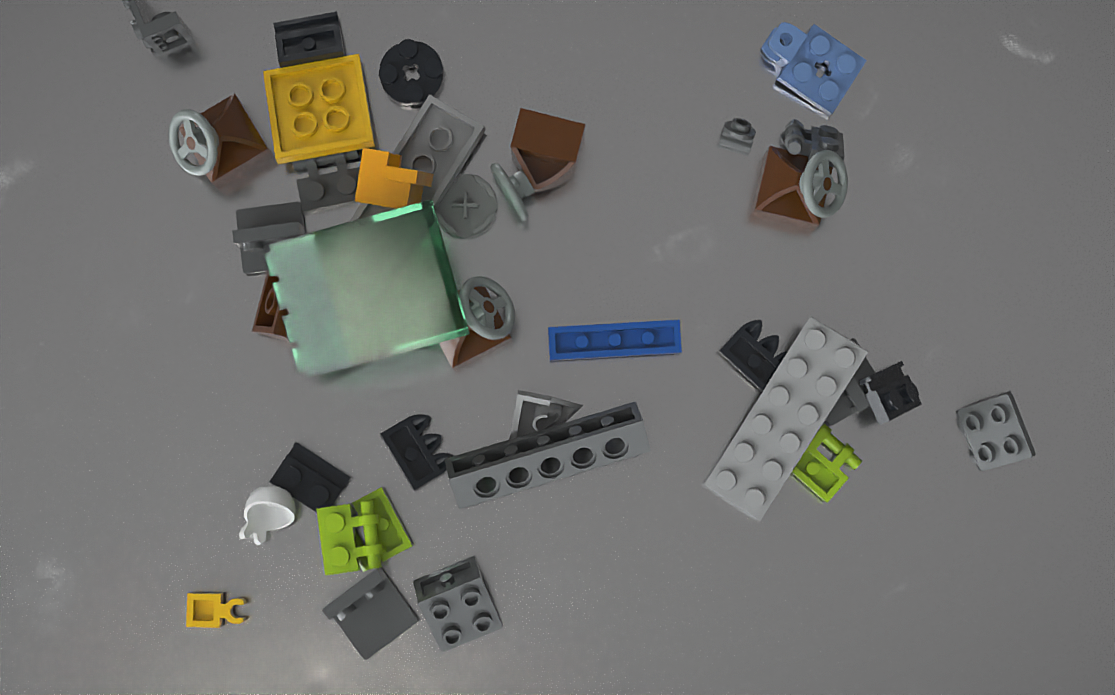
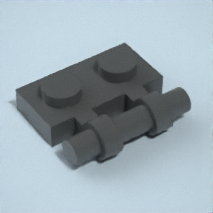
M797 119L791 120L786 125L785 147L791 154L808 156L809 161L817 152L831 150L836 152L844 161L843 133H840L836 128L821 125L819 128L811 126V129L808 130ZM829 161V166L834 167L833 163Z
M358 150L292 162L295 171L306 168L308 170L309 177L296 180L303 213L359 203L355 202L360 167L348 169L347 160L359 158ZM336 163L337 172L320 175L318 166Z

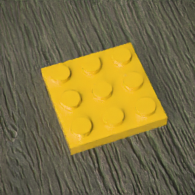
M359 54L263 71L275 159L278 164L375 147Z

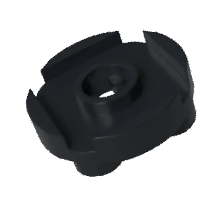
M405 39L391 47L381 60L378 75L387 96L399 105L409 107L411 105H423L429 94L436 98L443 87L444 68L440 56L432 47L423 42ZM407 67H418L419 79L411 78L409 81L404 79L406 77L404 70Z

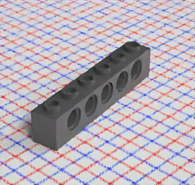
M635 401L444 460L459 509L501 496H508L524 489L541 486L544 483L557 479L571 477L590 469L604 467L623 459L633 458L650 452L651 449L644 422Z

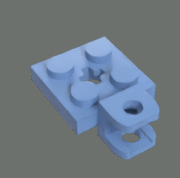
M783 22L771 31L761 47L762 52L767 58L783 68L776 80L828 116L833 114L867 61L815 24L811 25L808 31L804 33L796 26ZM824 62L827 65L829 74L819 78L816 75L818 70L814 65L815 63L822 64Z

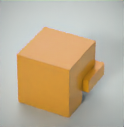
M363 148L355 202L419 212L423 186L432 187L434 174L401 168L402 155Z

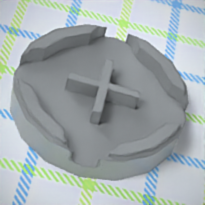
M458 174L435 210V218L441 228L453 237L462 239L478 237L488 231L496 220L498 211L496 193L491 185L480 176Z

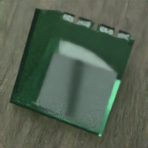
M432 199L269 245L270 252L264 253L270 277L278 275L279 282L272 283L279 310L287 308L289 312L288 315L282 316L289 343L295 341L298 343V348L291 349L297 372L306 371L307 377L357 366L470 334Z

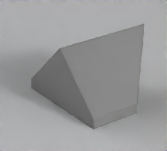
M518 390L510 439L565 423L583 405L552 396Z

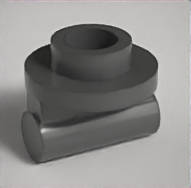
M734 118L732 121L725 122L718 145L750 153L756 131L751 127L752 124L742 118Z

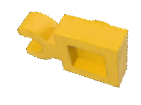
M187 593L186 627L220 628L222 627V618H226L232 624L243 623L246 621V617L235 616L233 607L246 604V599L234 598L227 603H223V593Z

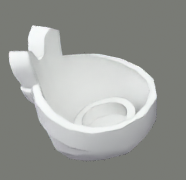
M272 485L254 489L245 504L244 518L247 523L240 530V540L249 538L253 533L254 543L260 545L266 541L267 531L281 529L290 525L295 518L296 512L295 502L291 494L285 489Z

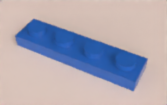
M680 320L548 327L550 361L682 353Z

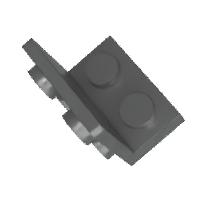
M122 0L126 10L130 9L135 20L131 21V25L139 40L142 39L147 49L152 48L159 56L195 42L191 30L176 11L172 13H159L151 20L144 0Z
M475 556L413 581L418 605L441 652H446L502 628V622L484 585Z
M381 568L372 571L321 609L328 620L334 618L364 660H368L418 622L416 615Z

